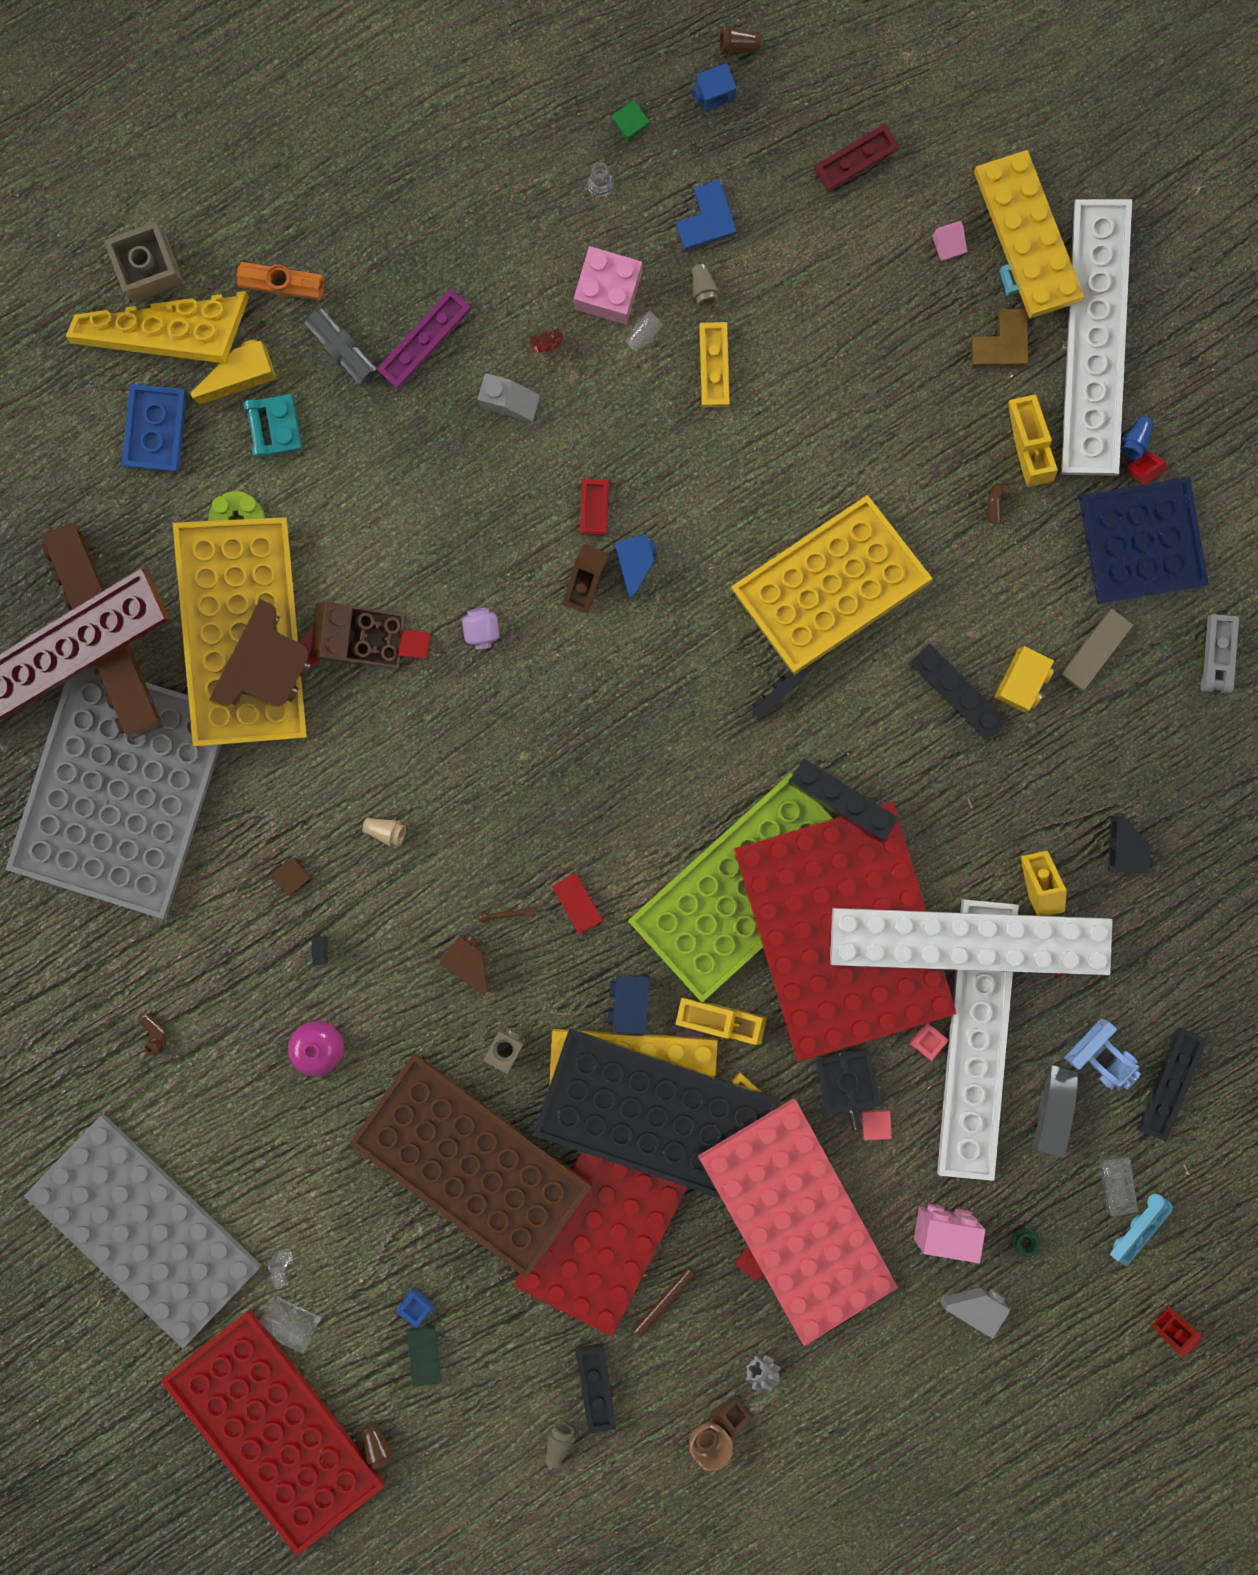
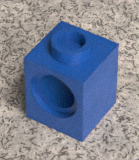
M727 63L696 74L695 86L692 87L696 103L702 104L704 112L735 101L737 88Z

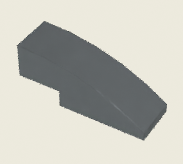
M1050 1064L1036 1116L1039 1121L1032 1147L1037 1151L1065 1158L1076 1103L1077 1071Z

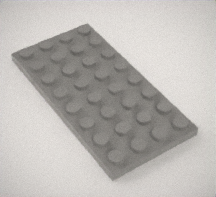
M105 1114L99 1116L24 1195L30 1203L182 1349L262 1266Z

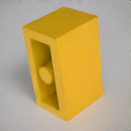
M1025 646L1019 648L994 698L1022 712L1030 711L1031 708L1034 709L1041 699L1042 694L1039 691L1043 683L1047 684L1053 675L1054 670L1051 667L1054 660Z

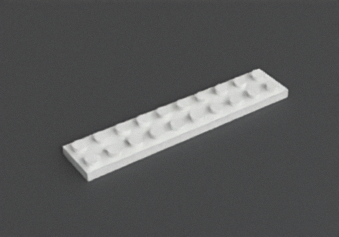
M1132 199L1075 200L1071 264L1084 299L1080 303L1069 306L1061 475L1118 476Z
M962 899L960 913L1018 915L1019 905ZM955 969L953 1003L957 1014L951 1016L937 1168L939 1176L994 1181L1013 972Z
M832 908L830 964L1110 975L1112 919Z

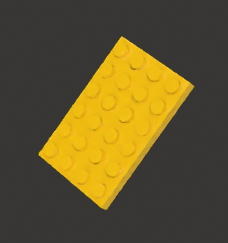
M866 495L731 586V588L793 675H796L932 583L933 578L871 498Z

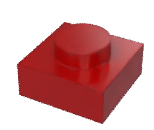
M1150 451L1143 455L1141 459L1135 460L1126 466L1128 474L1144 485L1168 470L1166 461Z
M747 1246L736 1259L735 1265L758 1282L763 1272Z

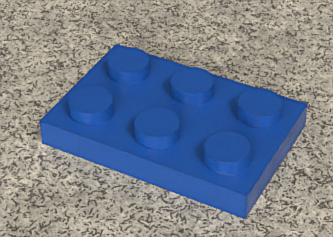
M130 384L121 463L123 467L179 473L188 393L185 389Z

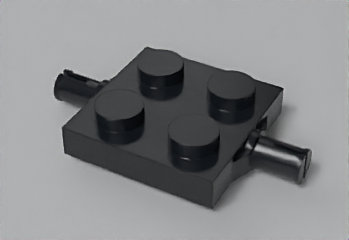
M843 1048L836 1050V1053L830 1057L815 1059L825 1114H849L851 1130L855 1131L857 1127L858 1130L864 1129L860 1112L866 1108L881 1106L870 1050L853 1052Z

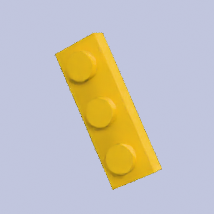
M727 322L700 323L701 408L729 407Z

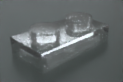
M1122 1155L1099 1159L1107 1213L1110 1216L1138 1212L1130 1157Z

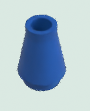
M1145 416L1138 418L1136 424L1121 442V453L1124 456L1138 460L1147 453L1154 425L1152 419Z

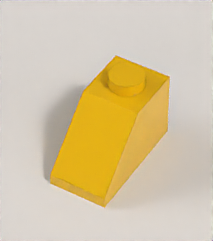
M1043 851L1021 856L1029 899L1037 916L1064 913L1067 890L1049 852Z

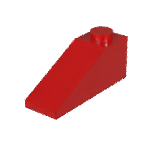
M1170 1306L1151 1325L1183 1358L1188 1353L1195 1351L1199 1341L1203 1338Z

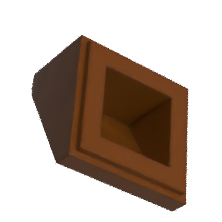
M736 1395L709 1414L714 1423L722 1427L729 1437H735L752 1418Z

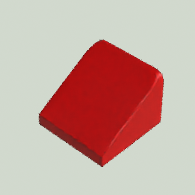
M403 630L398 656L428 660L431 633Z

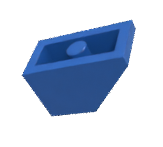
M647 534L615 542V549L629 599L635 598L654 565L653 557L658 556L654 540L649 541Z

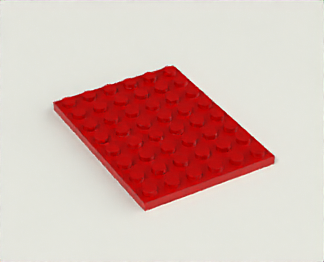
M894 801L879 805L898 817ZM837 817L733 848L797 1062L957 1014L944 969L830 964L832 908L926 911L899 819L883 843L844 818Z

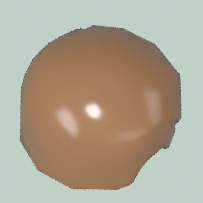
M703 1423L693 1431L689 1439V1452L693 1460L704 1470L719 1471L728 1465L733 1456V1443L722 1427L715 1423Z

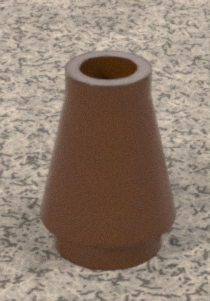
M733 27L722 29L720 32V53L726 54L727 57L760 50V33H752Z
M377 1423L361 1430L364 1438L367 1464H371L373 1470L394 1460L391 1454L394 1451L380 1431Z

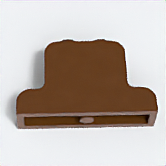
M262 599L259 600L209 699L211 702L222 707L236 706L242 693H245L272 707H280L286 700L292 703L299 689L294 685L299 676L305 677L311 663L307 661L308 651L304 645L274 630L280 616L277 615L276 609L272 604Z

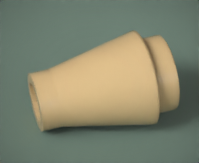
M367 817L362 831L393 847L394 845L400 846L406 833V826L398 820Z

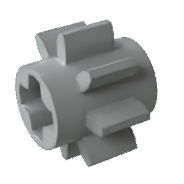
M767 1355L763 1359L754 1356V1360L746 1366V1381L753 1384L752 1389L760 1393L763 1389L772 1392V1388L780 1382L778 1371L781 1368L773 1364L774 1359Z

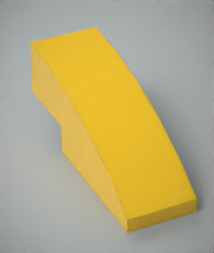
M1036 394L1009 400L1008 405L1014 440L1027 487L1053 482L1058 469L1050 449L1052 440Z
M681 998L675 1025L726 1039L732 1038L759 1045L762 1044L768 1017L717 1004Z

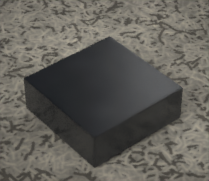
M327 935L312 937V964L324 965L328 963Z

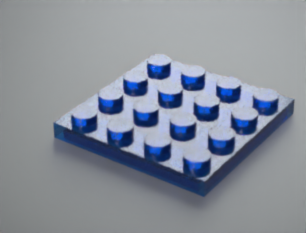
M1190 477L1085 494L1079 497L1097 605L1209 585Z

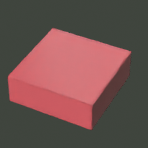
M925 1023L909 1043L929 1060L933 1061L949 1040L929 1023Z
M889 1110L861 1112L862 1126L864 1128L862 1129L863 1140L892 1139Z

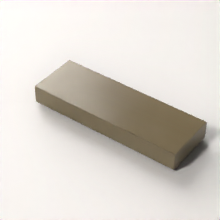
M1109 609L1060 675L1080 691H1084L1133 627V624L1113 609Z

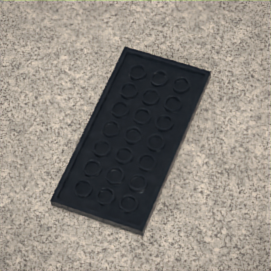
M569 1028L533 1136L721 1198L698 1155L777 1109L781 1100L780 1098Z

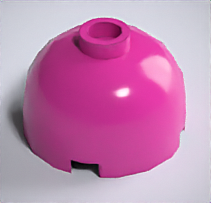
M310 1021L299 1026L292 1034L288 1044V1056L292 1065L300 1073L308 1076H322L331 1072L341 1062L344 1054V1041L339 1031L332 1024L324 1021Z

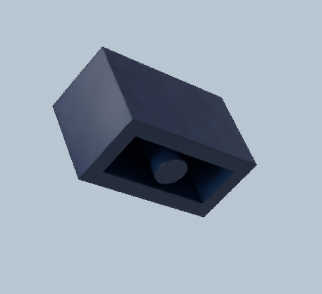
M616 974V981L610 980L609 997H615L614 1008H609L608 1025H613V1032L646 1034L649 976Z

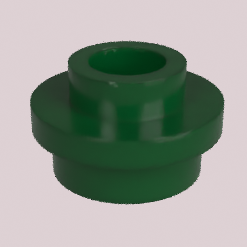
M1022 1228L1014 1233L1012 1246L1019 1255L1029 1257L1039 1250L1040 1238L1032 1229ZM1028 1237L1030 1239L1029 1244L1022 1246V1239Z

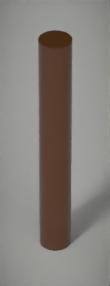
M690 1267L686 1268L635 1326L633 1330L638 1336L642 1337L694 1278L696 1273Z

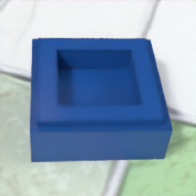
M413 1288L395 1312L417 1329L433 1310L435 1304L416 1288Z

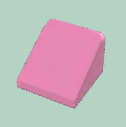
M962 221L935 230L932 237L940 261L967 253Z

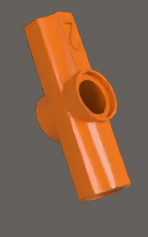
M241 262L237 270V285L243 289L274 293L281 298L293 296L320 301L324 292V277L320 274L289 270L282 265L270 267ZM286 277V282L283 285H275L278 278Z

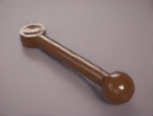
M528 906L524 910L491 914L480 912L478 920L484 923L488 919L520 915L532 917L535 914V909L532 906Z

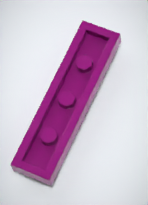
M449 289L376 369L378 373L399 390L468 315L471 307L453 290Z

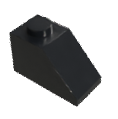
M1111 816L1108 871L1149 874V868H1152L1154 862L1153 852L1150 851L1151 846L1124 816Z

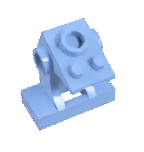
M1101 1018L1064 1059L1079 1070L1088 1062L1102 1075L1099 1080L1110 1090H1113L1114 1087L1119 1091L1123 1087L1129 1089L1141 1075L1138 1072V1061L1127 1051L1121 1054L1109 1042L1108 1039L1117 1029L1109 1021ZM1104 1049L1116 1058L1107 1069L1096 1061V1058Z

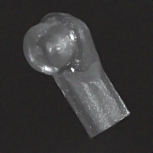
M288 1248L277 1250L268 1263L274 1289H280L288 1285L284 1270L293 1260V1254Z

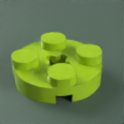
M233 491L216 497L213 500L208 521L230 520L236 512L244 517V519H263L265 514L256 499L244 492Z

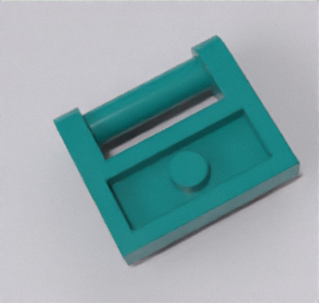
M291 394L243 402L244 411L248 413L254 445L251 449L254 458L303 450L294 398ZM264 410L267 413L272 445L267 446L264 444L259 411Z

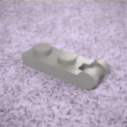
M1208 615L1204 672L1201 679V691L1203 692L1220 690L1221 693L1231 694L1233 691L1239 616ZM1216 671L1223 672L1222 679H1215Z

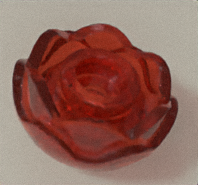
M554 329L553 332H543L537 337L531 336L529 344L537 353L549 351L560 347L563 334L559 329Z

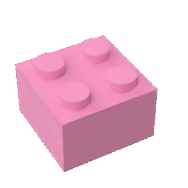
M589 246L573 299L574 309L627 325L642 275V261Z
M928 1204V1207L919 1206L914 1240L924 1254L980 1263L985 1229L978 1222V1219L972 1215V1212L964 1209H955V1212L944 1211V1207L935 1204Z

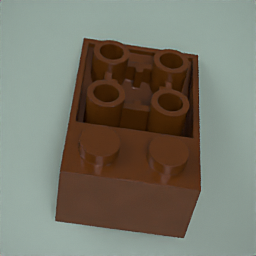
M328 601L316 603L310 658L399 669L400 656H398L405 614Z

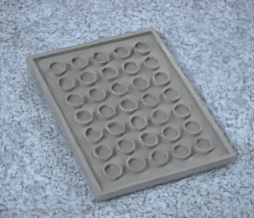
M92 666L65 682L5 870L157 918L166 919L221 745L193 747L188 695L147 682L146 685L164 726L135 739L121 734L115 723V719L118 718L115 709H110L104 697V694L108 692L105 685L100 684L95 676L94 669L97 667Z

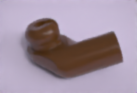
M998 483L991 488L987 502L988 523L1002 522L1001 499H1007L1010 495V489L1007 484L999 485Z
M148 1013L139 1021V1024L149 1033V1040L147 1045H145V1051L147 1054L155 1056L165 1048L166 1030Z

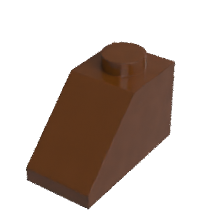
M585 544L583 545L574 563L563 605L587 614L589 613L603 577L609 553Z
M460 934L439 964L482 995H485L490 987L484 950L479 947L481 942L470 934H467L466 937Z

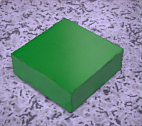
M634 100L612 115V121L627 142L650 125L649 120Z

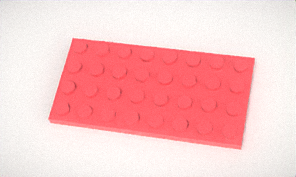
M794 1098L698 1155L699 1160L804 1346L898 1288Z

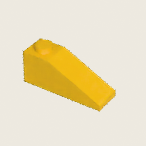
M249 340L242 343L241 347L234 349L228 355L226 363H220L191 392L192 398L201 405L276 380L277 377L267 348L261 340Z

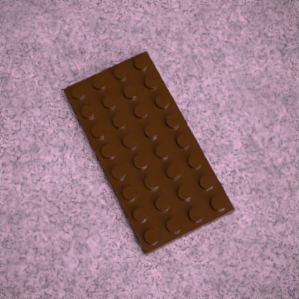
M416 1053L411 1056L349 1143L354 1149L525 1278L532 1272L593 1186Z

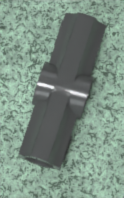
M322 308L313 311L305 322L308 329L324 345L323 348L339 366L342 365L360 387L368 384L378 372L374 365L359 350L360 347L344 329L341 330L326 311Z

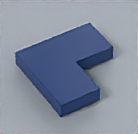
M717 180L695 187L694 195L700 215L676 222V228L684 251L736 235L735 225L721 181Z

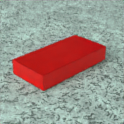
M582 479L580 535L607 536L609 480Z
M576 872L552 885L578 934L603 921Z

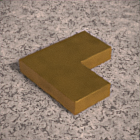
M1000 309L998 311V336L972 337L971 367L1026 366L1028 364L1026 309Z

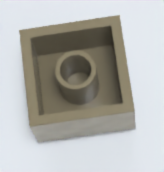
M157 222L104 240L121 289L133 303L184 285L167 235Z

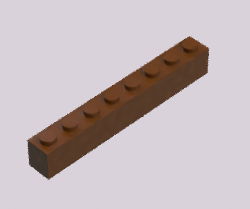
M73 522L42 535L45 543L42 546V550L49 561L52 560L55 566L52 573L58 585H63L66 594L62 596L69 610L75 609L106 590L82 531ZM130 645L123 647L96 664L97 668L94 669L95 676L100 684L105 685L108 693L104 694V697L110 709H115L118 718L115 719V723L121 734L135 739L164 726Z

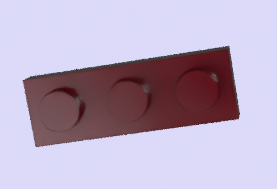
M883 124L816 164L814 171L827 193L897 152L899 145L887 125Z

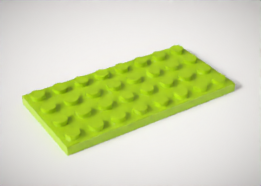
M789 773L628 919V922L701 1002L705 1001L763 948L733 848L833 819L817 801L789 784L792 773Z

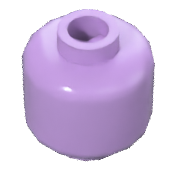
M489 608L468 610V615L462 619L465 641L468 644L475 645L476 649L491 648V642L496 641L500 637L497 615L490 612Z

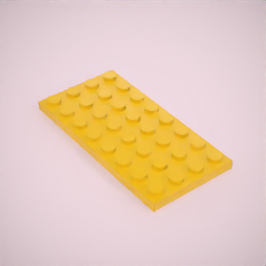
M287 517L172 523L193 747L306 738L301 676L298 677L294 685L299 689L292 703L286 700L280 707H272L245 693H242L236 706L222 707L209 700L260 599L272 604L276 609L277 615L280 616L274 630L298 642Z

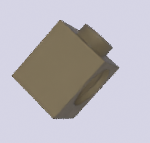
M507 1027L506 1030L501 1028L483 1061L508 1074L525 1040L521 1039L522 1034L510 1027ZM509 1042L513 1047V1052L509 1055L502 1054L498 1049V1044Z

